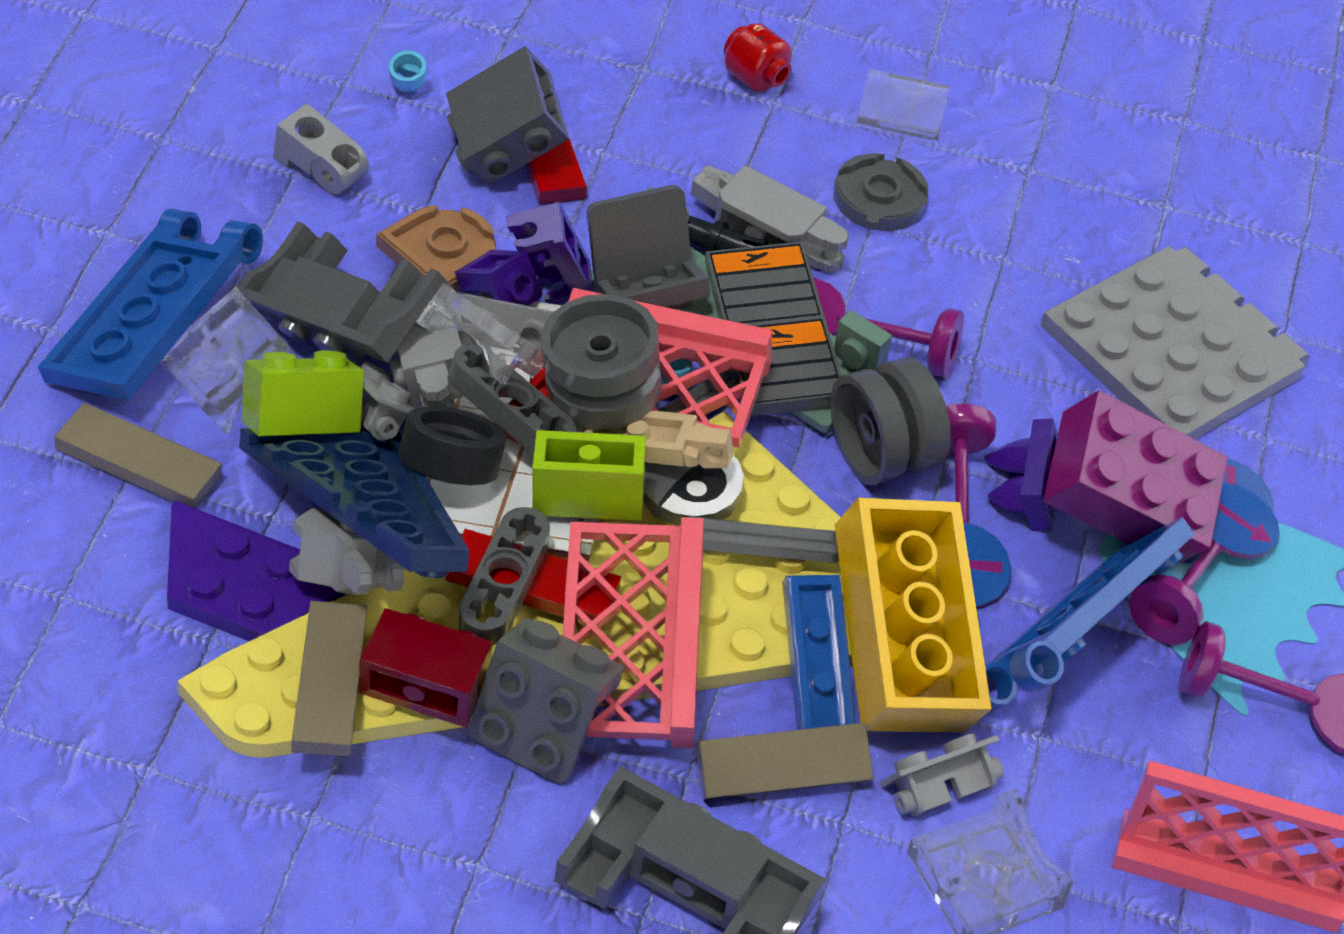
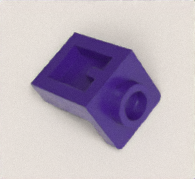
M490 250L454 272L461 290L483 291L484 295H492L495 300L529 306L543 296L527 253L510 250Z

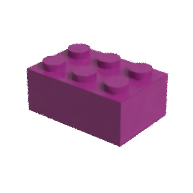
M1098 390L1062 413L1043 502L1127 544L1183 517L1195 535L1179 549L1183 557L1176 563L1178 564L1211 547L1228 456Z

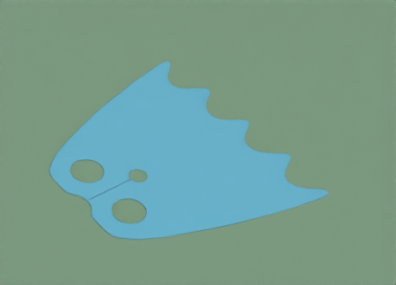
M1278 522L1280 535L1272 551L1264 557L1254 559L1234 557L1220 551L1192 589L1196 592L1203 606L1204 619L1202 623L1208 621L1217 624L1225 632L1226 648L1223 660L1285 681V674L1276 658V647L1278 644L1291 640L1316 644L1318 637L1307 620V611L1312 606L1319 604L1344 607V592L1336 581L1337 572L1344 568V549ZM1108 534L1100 543L1099 548L1103 562L1125 542ZM1202 552L1194 555L1195 559L1193 562H1180L1160 574L1173 576L1181 580ZM1153 572L1150 576H1154V575H1158V574H1156L1155 572ZM1192 639L1184 644L1170 646L1184 660ZM1218 673L1211 688L1237 712L1248 716L1249 711L1241 692L1243 681Z

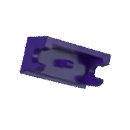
M560 202L506 216L507 227L517 240L514 242V245L519 252L528 254L539 285H552L558 281L565 282L561 290L550 291L543 295L546 303L555 305L565 304L568 302L573 288L593 292L590 260Z

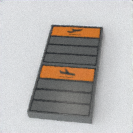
M803 241L706 251L705 266L719 319L772 330V362L767 377L763 376L750 417L831 407L830 397L833 383L841 376V372ZM733 370L737 385L749 379L750 373Z

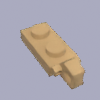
M651 410L639 421L618 429L592 430L585 428L583 432L646 436L645 462L683 467L684 465L694 467L699 464L703 468H728L734 454L731 430L709 428V426L698 423L696 415Z

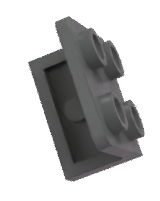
M668 185L593 202L588 206L586 215L596 293L613 294L638 302L670 308L687 307L694 300L710 297L709 278L691 260L685 193L679 186Z
M526 617L497 641L468 728L469 735L474 741L556 783H564L574 772L596 707L619 686L625 666L609 659L604 651L596 647L581 645L559 634L554 626L546 622L533 621Z

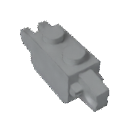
M707 165L693 179L691 195L716 212L715 221L726 222L729 224V229L758 239H765L768 241V245L803 241L810 266L821 269L822 272L825 271L827 274H833L842 270L845 254H842L843 251L840 250L847 248L849 233L843 226L840 227L838 223L826 218V206L746 165L736 175Z
M446 300L427 331L414 326L411 327L392 358L397 357V359L389 361L394 383L411 394L409 401L415 408L439 406L456 409L454 399L463 397L451 385L448 379V372L455 351L462 346L448 300Z

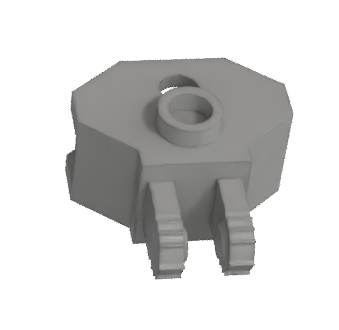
M312 508L294 519L293 531L301 538L300 554L290 560L289 571L297 580L330 586L336 592L350 595L367 594L370 588L384 587V590H387V592L402 590L405 581L404 567L324 509Z

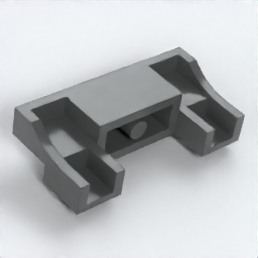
M297 221L275 254L256 269L246 272L233 291V294L248 309L281 321L278 328L288 337L299 343L304 344L308 338L313 340L322 350L344 352L362 360L368 355L388 363L412 326L427 331L454 288L439 271L430 269L427 275H423L410 261L402 259L382 291L379 292L371 282L336 269L348 250L333 234L325 231L323 236L319 238L304 223Z
M621 766L605 786L596 805L577 835L557 860L554 879L558 884L605 910L627 878L631 876L725 929L723 934H797L821 898L825 878L763 845L753 834L732 828L712 817L702 806L695 803H687Z

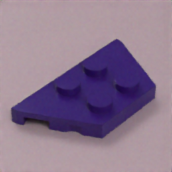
M176 500L172 504L167 604L169 610L246 641H251L308 614L310 601L333 602L345 594L336 592L330 586L297 580L289 571L290 560L300 554V549Z

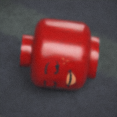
M754 23L748 26H740L730 34L725 42L723 52L726 70L751 90L761 92L773 86L778 87L789 77L792 69L790 64L792 57L791 47L788 42L765 25Z

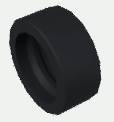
M439 406L419 407L409 411L398 455L403 464L431 479L458 485H485L497 478L507 435L501 427L489 419L471 412Z

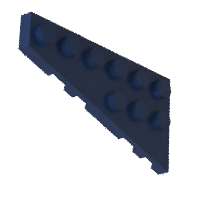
M249 428L240 429L239 449L409 572H415L427 578H442L447 576L449 572H467L469 549L426 476L413 471L403 464L398 452L402 435L399 431L391 439L378 440L368 430H360V432L258 436Z

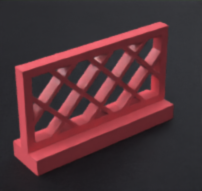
M573 288L568 302L586 295H598L601 293ZM635 301L647 308L658 324L660 370L669 383L661 386L662 392L657 402L678 394L687 409L678 413L696 415L697 422L709 426V428L731 430L733 447L740 448L763 376L767 377L772 362V330ZM677 359H685L697 362L701 368L678 378L669 363ZM731 369L750 373L747 381L729 389L719 374ZM709 379L719 394L696 404L687 388ZM742 398L741 403L739 404L737 399ZM728 405L736 416L733 427L729 428L710 424L705 414ZM656 406L652 409V411H658Z
M681 517V526L570 522L563 636L579 644L593 636L611 654L608 656L609 659L625 666V670L637 681L635 685L616 701L610 695L602 701L607 708L591 721L586 737L671 740L672 748H694L704 518ZM581 540H605L616 553L594 569L581 556ZM621 541H629V542L624 545ZM645 542H669V557L652 571L633 554ZM625 560L643 579L621 596L603 577ZM579 569H581L587 575V577H585L580 582ZM668 572L666 587L659 579ZM596 584L612 600L613 604L591 621L577 606V599ZM651 586L666 601V608L648 623L630 603ZM622 611L640 630L618 648L600 628ZM576 620L584 627L577 634H575ZM665 624L663 639L656 630ZM649 638L664 654L663 661L648 674L644 675L627 655ZM661 676L662 692L653 684ZM646 690L661 706L660 723L635 722L623 708ZM614 716H616L620 721H609V720H610L611 718H613Z
M1149 760L1129 810H1125L1121 820L1112 868L1335 933L1339 931L1344 921V847L1336 848L1330 841V839L1344 838V816ZM1156 784L1177 790L1183 795L1165 799L1154 786ZM1226 804L1238 808L1240 812L1221 815L1214 806ZM1197 810L1204 819L1186 823L1179 813ZM1285 821L1297 825L1298 828L1279 832L1272 822ZM1254 826L1262 836L1243 839L1236 830ZM1312 843L1319 852L1300 856L1293 847Z

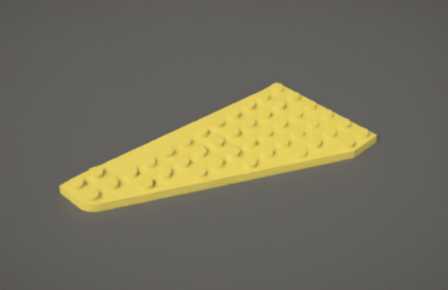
M723 411L708 421L710 424L732 428L735 420ZM745 430L740 448L733 447V455L738 459L744 474L740 503L732 514L724 520L835 531L834 525L841 517ZM644 505L642 521L599 520V523L671 525L655 517ZM593 540L589 555L581 553V556L593 568H597L616 551L605 540ZM621 541V542L625 545V544H627L629 541ZM645 542L633 554L652 571L669 557V542ZM548 548L546 552L568 560V551ZM703 550L697 691L791 677L782 581L786 576L840 575L841 579L839 562L826 563ZM625 560L610 571V573L622 576L618 591L621 596L643 579ZM404 568L405 581L402 590L387 592V590H384V587L370 588L367 594H348L331 603L367 605L364 651L385 608L404 614H416L426 621L459 631L460 603L468 588L445 581L446 576L442 578H427L415 572H409ZM668 572L659 579L666 587ZM841 579L842 598H843V607H844V617H845V626H846V636H847V645H848V654H849V664H850V667H853L852 655H851V647H850V640H849V632H848V625H847V617H846V609H845V602H844V594H843V587H842V579ZM650 586L632 601L630 605L649 623L666 608V601ZM488 600V606L483 616L476 618V620L485 623L487 618L494 617L495 603ZM521 605L510 628L512 630L527 617L533 621L546 622L554 626L559 634L563 635L564 617ZM620 611L600 630L619 648L640 629ZM309 613L220 655L177 681L179 696L228 749L241 755L257 758L294 754L292 752V734ZM576 621L575 634H577L581 629L584 628V627H583L579 622H577V621ZM665 624L656 630L663 639ZM590 636L581 644L596 647L604 651L608 656L611 655L593 636ZM647 638L631 651L627 657L646 675L663 661L664 653ZM493 645L492 656H493V653H494V650H495L496 645ZM624 670L619 686L610 696L616 701L635 685L637 681ZM661 676L653 684L662 692ZM358 687L352 744L462 728V726L359 694ZM644 690L633 701L653 697ZM601 702L598 706H604L605 704Z

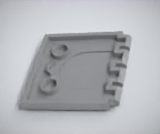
M1168 246L1045 311L1040 324L1048 334L1123 403L1193 439L1201 437L1299 380L1306 366L1305 364L1310 358V355L1287 334L1282 333L1274 338L1279 328L1251 303L1240 307L1244 302V297L1217 273L1208 276L1211 270L1210 267L1187 247L1175 251Z

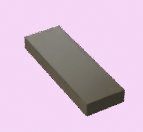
M85 402L54 436L55 449L172 502L176 500L193 508L198 507L222 477V463Z
M310 601L292 734L293 753L351 756L359 687V663L363 653L367 605Z
M866 723L696 742L703 800L865 782L873 779Z

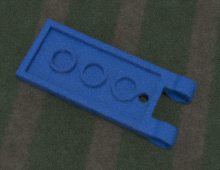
M173 208L165 210L154 230L39 364L38 369L44 382L129 401L240 263L251 264L257 260L263 246L261 228L257 224L230 220L225 223L219 238L214 244L199 242L201 221L196 213Z
M1181 517L1117 549L998 656L986 664V675L995 682L997 687V698L990 695L992 708L990 711L1010 703L1016 695L1017 685L1026 691L1034 692L1059 681L1064 671L1063 661L1075 655L1086 645L1082 636L1153 572L1160 574L1172 567L1183 557L1179 549L1195 535L1185 519ZM1042 669H1043V678L1039 677V676L1036 674L1037 672H1039V671L1042 670Z

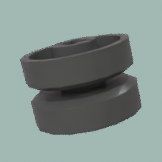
M613 294L586 295L566 302L549 316L542 329V354L545 367L547 398L569 415L576 426L592 430L618 429L639 421L655 407L662 392L658 324L647 308L630 298Z
M903 357L885 362L876 370L862 369L841 375L833 383L830 405L835 437L844 460L853 474L865 485L876 486L898 479L905 472L918 473L939 466L947 459L951 440L946 404L936 380L927 367L915 357Z

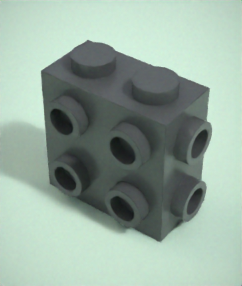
M526 46L446 93L451 111L447 115L448 123L457 136L459 147L456 148L457 158L468 173L475 172L489 186L569 140L551 73Z

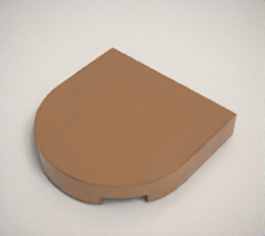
M437 205L424 207L376 234V246L398 265L404 259L410 261L423 275H427L430 269L439 271L454 288L450 296L461 290L454 272L486 252L496 249L494 231L488 221L478 213L461 207V212L437 210Z

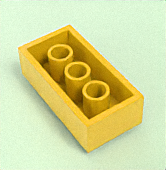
M857 498L834 526L860 723H866L867 731L965 733L992 708L960 502Z

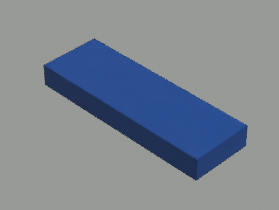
M840 575L786 576L782 581L796 728L797 730L856 724Z

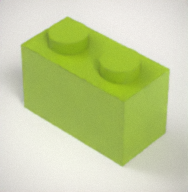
M329 350L317 351L314 353V358L296 359L294 354L286 352H267L263 354V360H245L241 422L258 436L360 432L364 370L348 360L345 353Z
M536 430L532 467V508L542 512L545 516L642 521L646 436Z

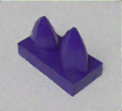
M1053 418L1033 419L1029 438L1007 443L984 457L986 462L1000 470L1023 475L1005 481L987 495L1000 508L1015 513H1026L1031 531L1052 530L1055 507L1044 503L1043 499L1058 436Z

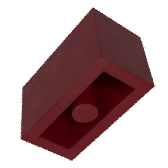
M385 608L360 657L359 694L467 728L475 711L492 659L493 642L480 638L470 631L454 630L426 621L416 614H404Z

